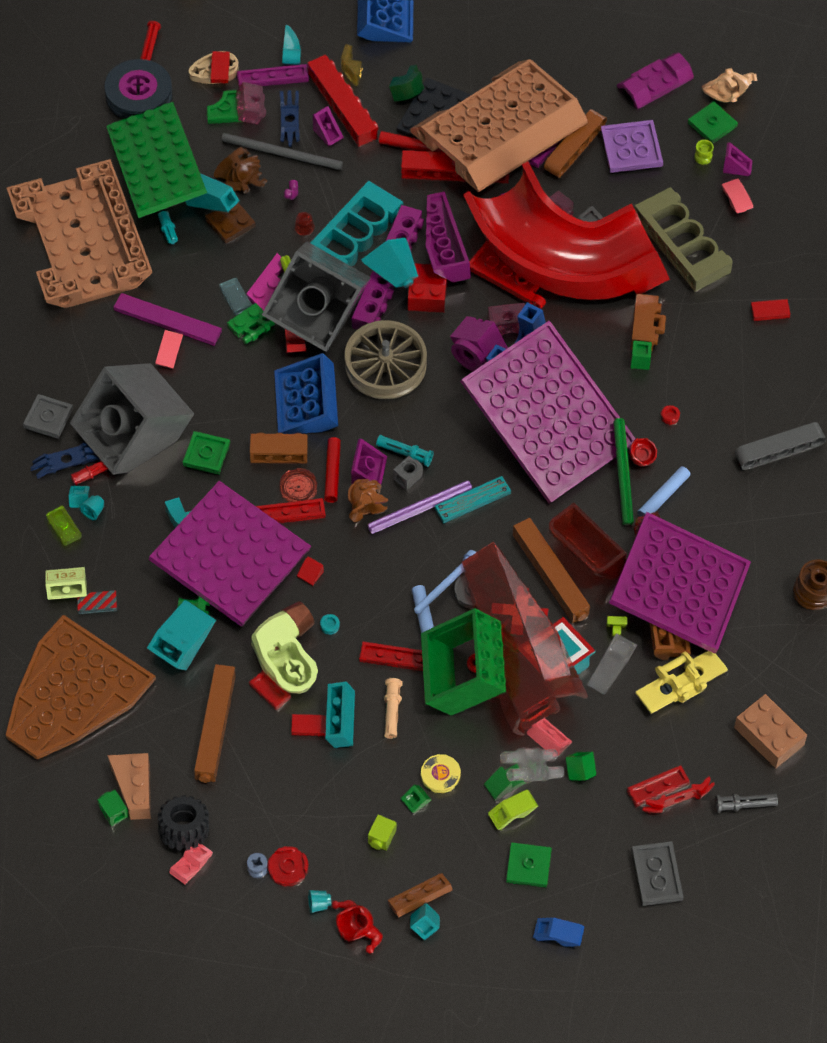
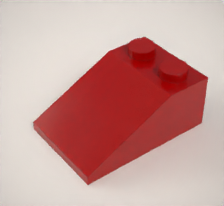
M414 263L418 277L409 286L408 310L444 313L447 279L434 273L431 264Z

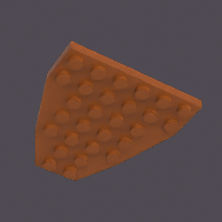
M62 615L37 644L15 696L6 738L38 760L81 740L131 709L153 684L156 677L65 615Z

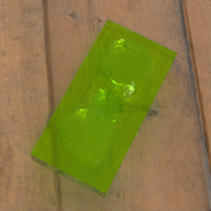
M63 505L46 514L48 521L65 546L82 538L81 532Z

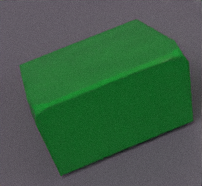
M413 785L400 798L412 813H415L431 801V798L419 785Z

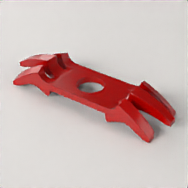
M709 776L703 783L692 784L690 789L668 797L662 795L658 800L646 799L645 803L649 806L643 807L642 811L662 813L664 808L690 798H697L699 800L713 788L715 783L713 782L709 785L711 781Z

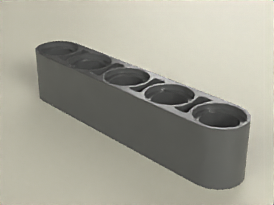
M814 422L742 445L734 451V454L741 468L747 470L821 446L826 442V437L820 425Z

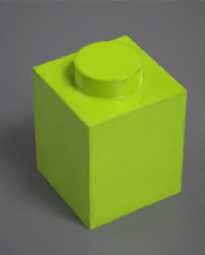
M377 815L368 834V843L375 849L387 851L397 831V822Z

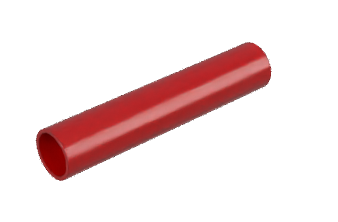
M381 131L379 136L380 144L414 151H432L417 138ZM437 148L436 150H434V151H432V152H443V151H442L440 148Z
M336 437L329 438L327 443L324 500L330 503L338 500L341 440Z

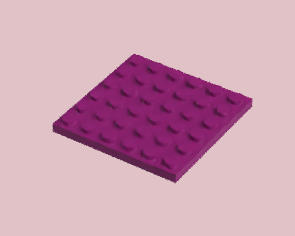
M218 481L149 556V560L242 627L308 553L311 545L221 481Z
M646 512L609 603L716 654L751 561Z

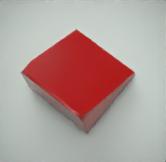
M307 557L297 577L313 586L323 574L324 566L316 560Z

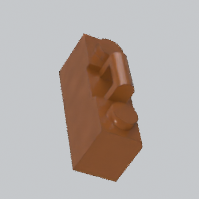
M636 295L631 350L633 341L652 342L651 351H653L654 345L658 344V335L665 333L666 316L660 315L661 304L658 303L659 296ZM654 321L658 322V327L653 326Z

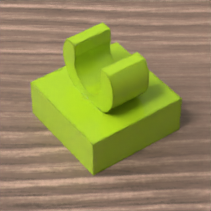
M607 616L606 627H612V636H620L621 627L627 626V617Z

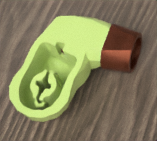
M300 601L282 609L279 613L265 620L252 634L251 645L267 676L281 689L288 693L296 694L308 691L314 684L318 673L316 662L303 650L301 644L296 639L301 637L315 624L311 612Z

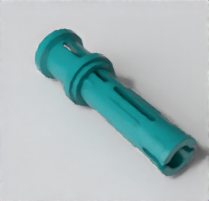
M379 435L376 446L407 457L410 456L414 460L416 459L423 463L426 467H429L433 459L434 452L432 450H423L418 445L410 446L383 435Z

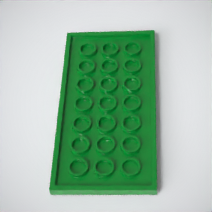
M173 102L106 126L139 218L207 193Z

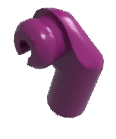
M290 180L289 189L284 191V198L293 200L298 196V181Z

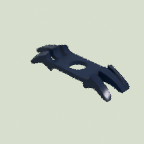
M288 90L287 105H284L283 91H280V141L284 142L285 132H287L288 145L292 146L293 132L296 134V142L300 141L299 91L295 92V105H292L291 90ZM291 115L295 117V120L287 122L285 117Z
M82 443L80 446L52 454H43L32 461L33 466L30 468L31 471L45 467L36 474L37 479L48 473H56L57 470L79 464L85 465L89 462H100L101 460L98 456L89 455L95 452L87 443ZM64 455H70L72 460L64 463L61 461V458Z

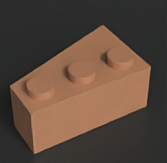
M148 753L108 755L110 768L124 804L128 809L130 819H151L150 762Z

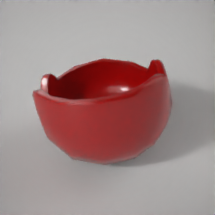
M636 438L629 447L630 460L638 466L651 465L657 458L655 444L648 440V438Z

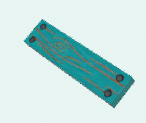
M501 476L435 505V511L444 524L511 494V490Z

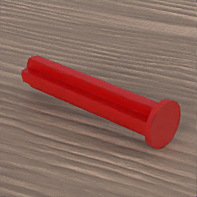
M149 21L147 23L148 31L140 59L151 60L157 33L161 29V25L156 21Z

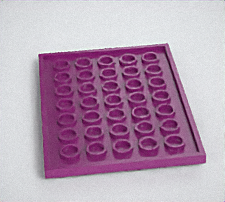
M547 321L460 381L549 504L617 457L614 420L620 418V416L550 321ZM625 425L627 449H629L636 438Z

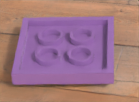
M653 120L601 126L600 131L610 173L663 167V159Z

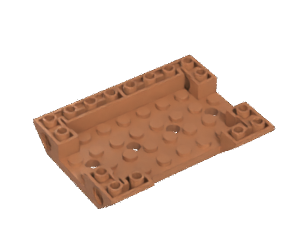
M531 59L515 63L492 78L493 82L452 108L436 112L410 129V132L429 149L434 151L440 148L454 160L455 172L478 192L588 123L577 98Z
M111 159L76 168L77 177L44 186L40 178L6 188L16 218L36 223L51 268L36 272L46 303L64 308L72 307L135 289L152 274L151 266ZM63 196H69V197H70V198L67 199V200H62V199H61V197H63ZM74 223L80 224L77 228L71 227ZM84 251L90 252L87 256L81 255ZM95 279L100 280L98 284L91 283Z

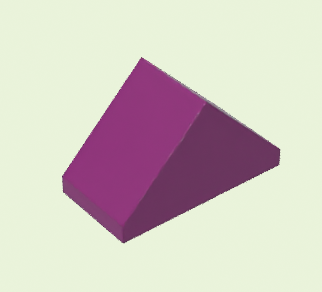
M328 106L313 114V131L328 146L344 138Z
M727 143L723 173L751 175L752 160L733 144Z

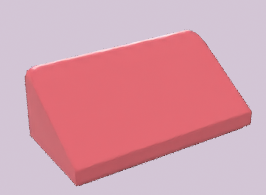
M544 717L531 723L527 731V735L554 758L559 756L572 743L568 737Z

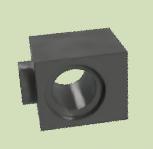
M410 456L393 469V480L406 491L423 477L422 464Z

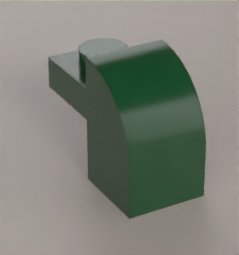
M411 65L406 75L392 78L389 88L394 102L410 99L423 91L422 73L418 70L417 65Z

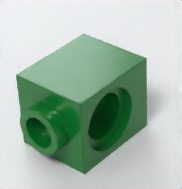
M116 790L106 792L97 799L101 812L111 826L129 817L128 809Z

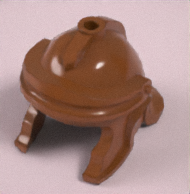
M358 479L350 486L348 501L352 504V511L349 514V518L353 522L360 521L363 515L370 513L377 515L387 510V507L381 503L388 502V498L380 495L382 486L378 481Z

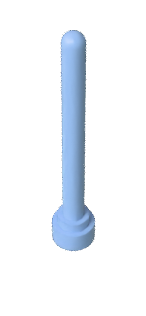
M469 550L464 555L463 562L414 608V612L420 614L468 567H475L480 562L479 555L475 551Z

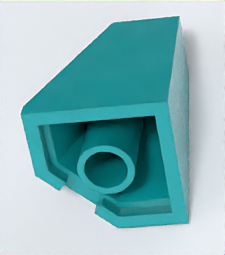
M406 238L387 240L361 259L365 265L395 287H409L414 283L413 280L418 277Z

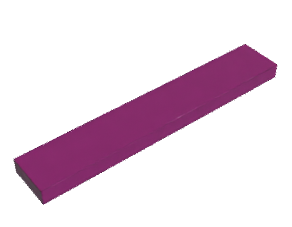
M123 293L120 294L114 305V311L215 346L222 333V328Z

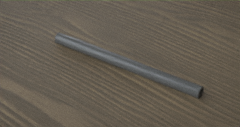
M227 133L222 135V142L341 170L343 166L342 161Z

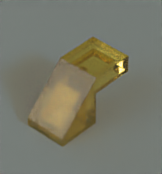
M345 44L341 57V69L353 85L358 86L362 73V62L352 60V45Z

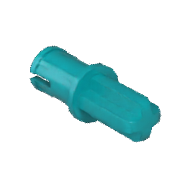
M162 211L158 214L162 226L161 231L165 234L167 242L173 245L178 241L174 230L175 224L171 222L169 212Z

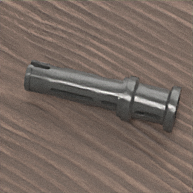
M776 793L739 796L738 794L720 797V795L715 796L717 813H721L723 810L737 812L740 808L778 805Z

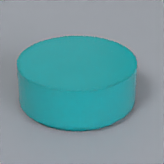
M327 614L321 618L320 628L325 634H334L340 628V621L337 616Z

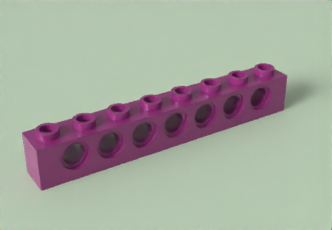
M401 205L386 241L406 238L410 251H412L411 245L417 241V231L422 229L424 224L422 211ZM372 271L371 278L352 316L353 329L358 330L366 324L381 321V314H385L387 309V300H391L393 296L394 285L375 271Z

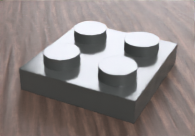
M38 394L23 426L26 429L59 439L73 410V405Z

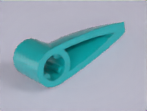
M286 25L282 64L300 65L301 49L299 40L291 27Z

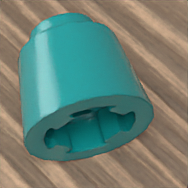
M98 495L91 496L80 505V510L87 518L96 520L104 508V500Z
M308 891L310 913L326 910L328 906H331V895L327 894L326 891Z

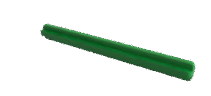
M616 418L614 420L622 522L623 525L630 526L634 523L625 420L623 418Z

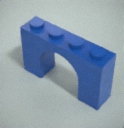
M528 302L517 315L519 334L516 342L545 323L542 309ZM496 344L486 357V361H490L506 349Z

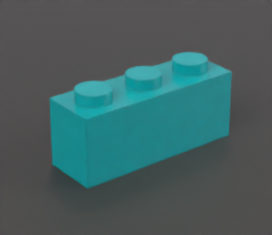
M347 682L328 684L325 739L334 748L353 746L355 690Z

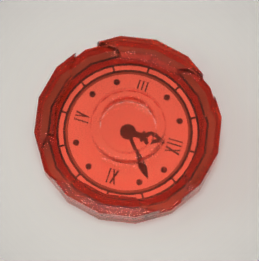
M303 468L287 471L280 480V492L283 498L289 502L311 500L317 492V481L314 474Z

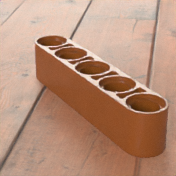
M592 109L589 110L585 115L588 123L569 134L548 157L543 168L560 178L599 134L601 126H605L607 118Z

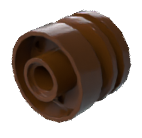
M816 559L805 563L794 583V597L800 605L807 609L820 610L827 606V561Z

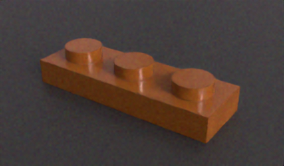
M440 873L389 899L388 903L399 918L423 904L452 891V887L445 876Z

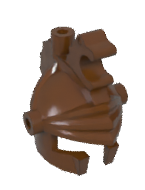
M242 147L220 162L214 172L215 178H224L226 180L225 184L231 186L235 192L243 191V193H247L250 191L248 184L251 183L263 188L267 182V179L264 178L259 181L262 172L259 171L261 165L259 164L260 160L257 159L258 156L249 157L251 154Z

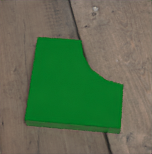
M241 90L223 91V96L217 103L207 106L208 124L243 122Z

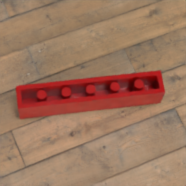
M323 55L307 62L308 75L358 147L377 139V131L379 130L377 123L371 120L368 110L362 107L359 97H355L351 86L344 81L342 73L336 70L333 60H329L327 55Z
M403 150L401 178L465 181L455 172V161L445 152ZM509 173L494 183H508Z

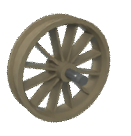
M382 320L366 324L350 337L345 348V370L349 381L357 390L373 398L394 399L404 396L421 383L426 373L427 351L423 339L414 329L400 322ZM381 334H393L391 342L389 343L388 340L383 341ZM378 335L381 349L379 350L368 337ZM397 335L407 339L392 350ZM362 341L372 352L356 348V346ZM411 344L417 348L415 351L401 353ZM352 354L367 358L365 360L351 362ZM413 358H421L420 365L404 361ZM371 366L359 376L354 371V369ZM399 367L416 371V373L410 378ZM379 369L374 384L365 381L366 378ZM393 370L405 382L394 385L391 371ZM383 372L388 373L391 386L378 385Z

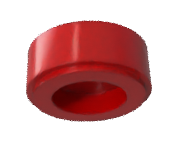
M669 405L662 409L661 419L664 423L673 425L679 421L680 411L677 407Z

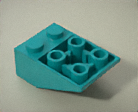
M184 600L157 630L147 649L177 669L187 670L216 619L187 600Z

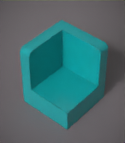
M425 903L411 914L410 927L423 940H426L440 928V915Z

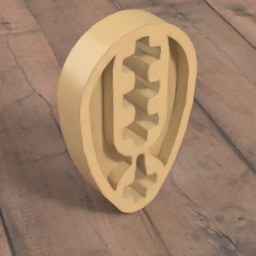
M212 53L202 57L189 68V78L192 81L202 84H219L211 83ZM230 53V63L233 66H229V81L233 80L237 76V71H239L238 60L232 53Z

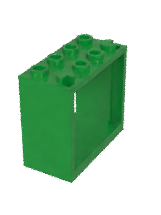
M474 608L421 633L425 704L452 716L506 692L501 621ZM474 639L477 677L456 686L453 648Z

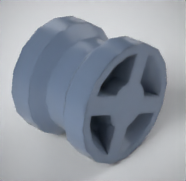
M254 853L249 856L247 868L250 876L253 878L265 876L268 871L267 858L261 853Z

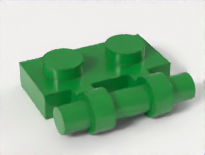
M255 303L228 321L227 327L238 338L245 334L246 336L242 340L247 344L258 339V336L263 332L267 333L271 330L275 322L271 320L265 321L267 318L262 316L263 310Z

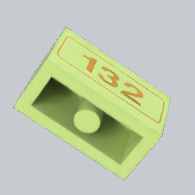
M85 567L47 570L46 590L48 600L87 596Z

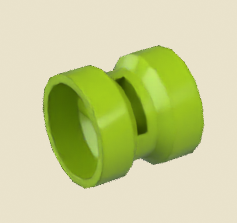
M700 140L696 144L694 158L697 163L705 165L711 162L714 149L712 142Z

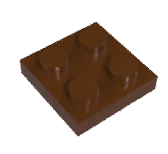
M239 203L229 212L214 210L205 216L206 221L226 244L256 227V222Z

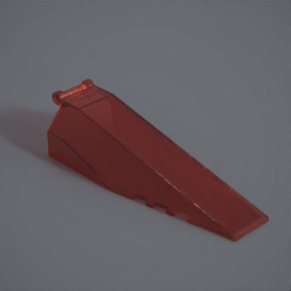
M492 542L462 561L474 608L501 621L506 692L500 694L499 699L512 732L524 736V730L528 731L535 723L552 713L556 714L560 711L556 698L576 695L586 699L588 695L557 629L545 612L541 610L535 598L529 593L527 587L517 576L516 571L510 566L496 543ZM549 703L548 707L528 718L527 715Z

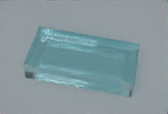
M237 278L220 284V289L235 315L252 306Z

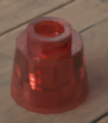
M307 212L298 214L295 222V231L300 235L311 234L315 228L311 214Z

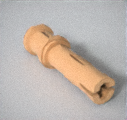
M397 678L385 680L387 691L384 700L387 703L384 737L388 739L397 737L398 704L402 701L400 687L403 684V681Z

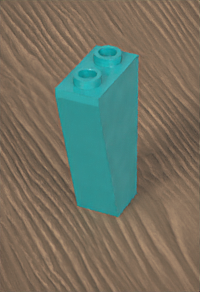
M200 173L207 193L185 202L188 206L229 212L240 200L231 186Z

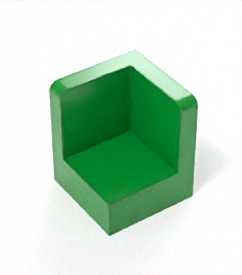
M633 341L631 369H650L652 342Z
M575 752L566 756L569 780H588L596 776L593 752Z

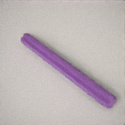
M464 481L368 523V529L374 534L472 489V485L469 481Z

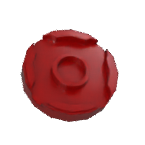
M285 846L279 848L268 860L269 875L275 883L281 886L291 887L297 885L305 879L308 873L309 864L307 857L295 847Z

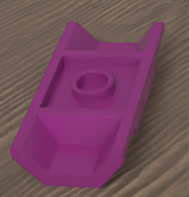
M674 53L631 74V77L618 83L617 87L619 89L624 88L632 97L636 109H639L694 79V75L686 59L680 53Z

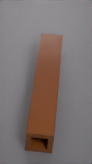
M531 518L514 525V538L570 621L574 623L586 619L589 615L590 605Z
M215 664L194 770L195 779L203 783L216 781L236 677L235 667Z

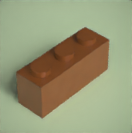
M251 434V463L307 464L308 434Z

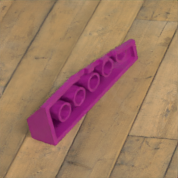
M445 192L427 195L426 250L434 273L452 282L471 279L470 262Z

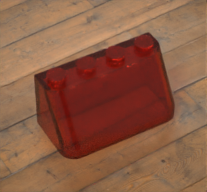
M574 502L551 519L549 523L550 534L592 574L609 580L620 576L627 553Z

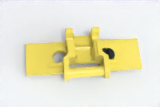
M684 651L680 657L662 667H656L655 671L659 678L637 690L635 694L652 714L673 701L683 703L703 692L707 688V682L727 672L728 669L720 658L710 651L694 659ZM685 663L684 668L686 670L681 675L676 677L674 674H667V672ZM697 669L701 670L703 675L700 676Z

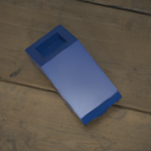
M538 918L533 938L538 941L555 940L562 946H580L584 926L558 918Z

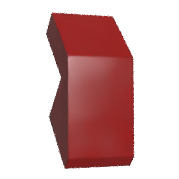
M285 329L287 352L306 351L305 340Z

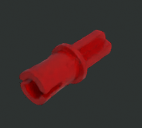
M100 461L90 467L86 465L84 469L70 476L76 486L88 479L92 480L93 476L108 470V468Z

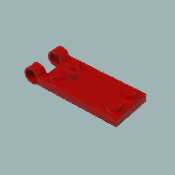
M487 241L469 261L470 271L540 309L545 306V299L535 294L540 287L530 283L511 270L495 254Z

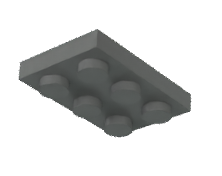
M672 841L632 846L642 906L683 901L684 897Z

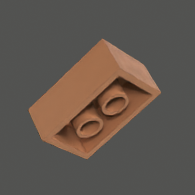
M766 694L737 716L734 727L775 768L779 767L802 748L807 738V734Z

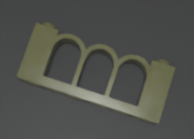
M670 187L638 203L634 209L645 231L696 292L730 274L733 262L731 257L726 255L723 250L718 252V245L713 239L703 237L704 228L698 221L689 219L687 206L680 203V195ZM670 215H677L683 219L664 230L657 223V221ZM686 232L697 236V238L680 247H677L671 240ZM699 250H705L711 254V256L694 265H691L686 256Z

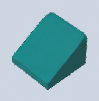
M90 486L70 487L69 506L71 508H80V505L89 498Z

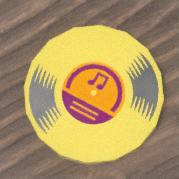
M441 754L431 756L421 767L423 785L431 789L432 792H450L460 781L461 769L459 764L450 756Z

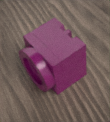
M466 316L450 336L454 343L451 347L453 356L462 366L472 371L487 363L486 357L496 344L505 349L508 348L494 321L485 320L483 322L482 319L477 320L474 317Z

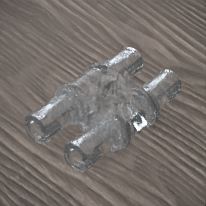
M534 747L533 749L519 748L516 751H503L500 755L502 764L517 763L519 769H509L507 771L508 781H524L526 783H531L532 781L546 782L549 779H561L564 776L562 766L548 767L546 764L547 761L553 762L557 760L558 753L556 749L542 750L539 747Z

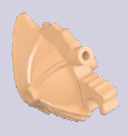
M728 68L716 79L704 84L702 90L708 96L721 102H736L737 98L752 84L751 81H757L756 73L741 75L733 72L732 68Z

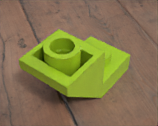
M525 790L500 802L488 814L496 828L502 830L514 819L525 818L538 805L529 790Z

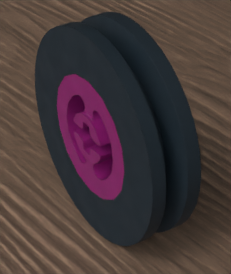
M133 59L122 62L115 66L106 77L105 97L107 105L114 114L127 119L130 116L143 114L147 110H154L164 104L171 103L172 82L170 75L165 68L150 60ZM137 85H140V95H137Z

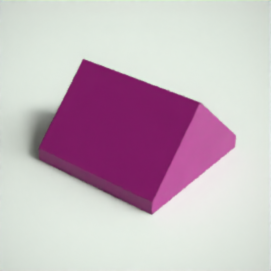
M361 438L358 439L352 465L351 485L358 479L376 480L382 484L387 456Z

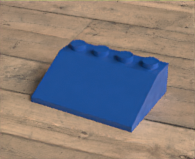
M358 0L357 36L371 41L412 42L413 0Z
M322 353L274 371L278 433H316L338 427L334 363Z

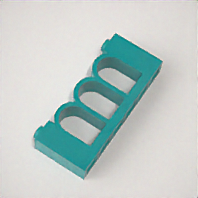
M368 181L313 239L311 244L352 267L358 260V252H364L371 248L373 236L383 234L388 228V223H394L400 207L403 205V201ZM365 207L380 216L382 220L370 222L357 213ZM350 223L366 233L367 236L356 239L343 232L342 229ZM332 240H335L352 252L348 255H339L326 246Z

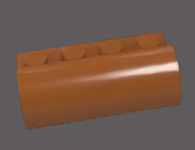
M649 623L655 657L661 660H668L669 657H680L684 651L689 655L691 654L689 641Z

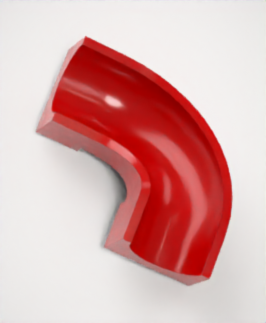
M528 161L522 164L523 174L520 181L507 193L488 199L478 198L470 191L463 194L478 226L495 254L519 276L542 289L561 296L597 300L621 296L631 291H635L636 295L642 294L670 280L632 203L594 222L577 219L562 210L546 195Z

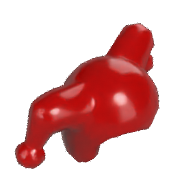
M352 900L333 901L331 904L333 909H345L337 914L336 925L341 936L347 941L357 940L362 937L371 940V944L366 946V952L369 954L373 953L374 949L381 943L383 935L373 925L371 912L366 907L357 905Z

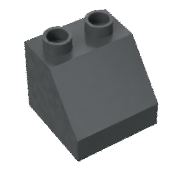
M306 242L295 252L262 316L327 352L352 313L371 277L313 244Z
M151 363L107 366L99 374L70 424L111 473L120 474L129 473L177 442L192 419L194 412Z

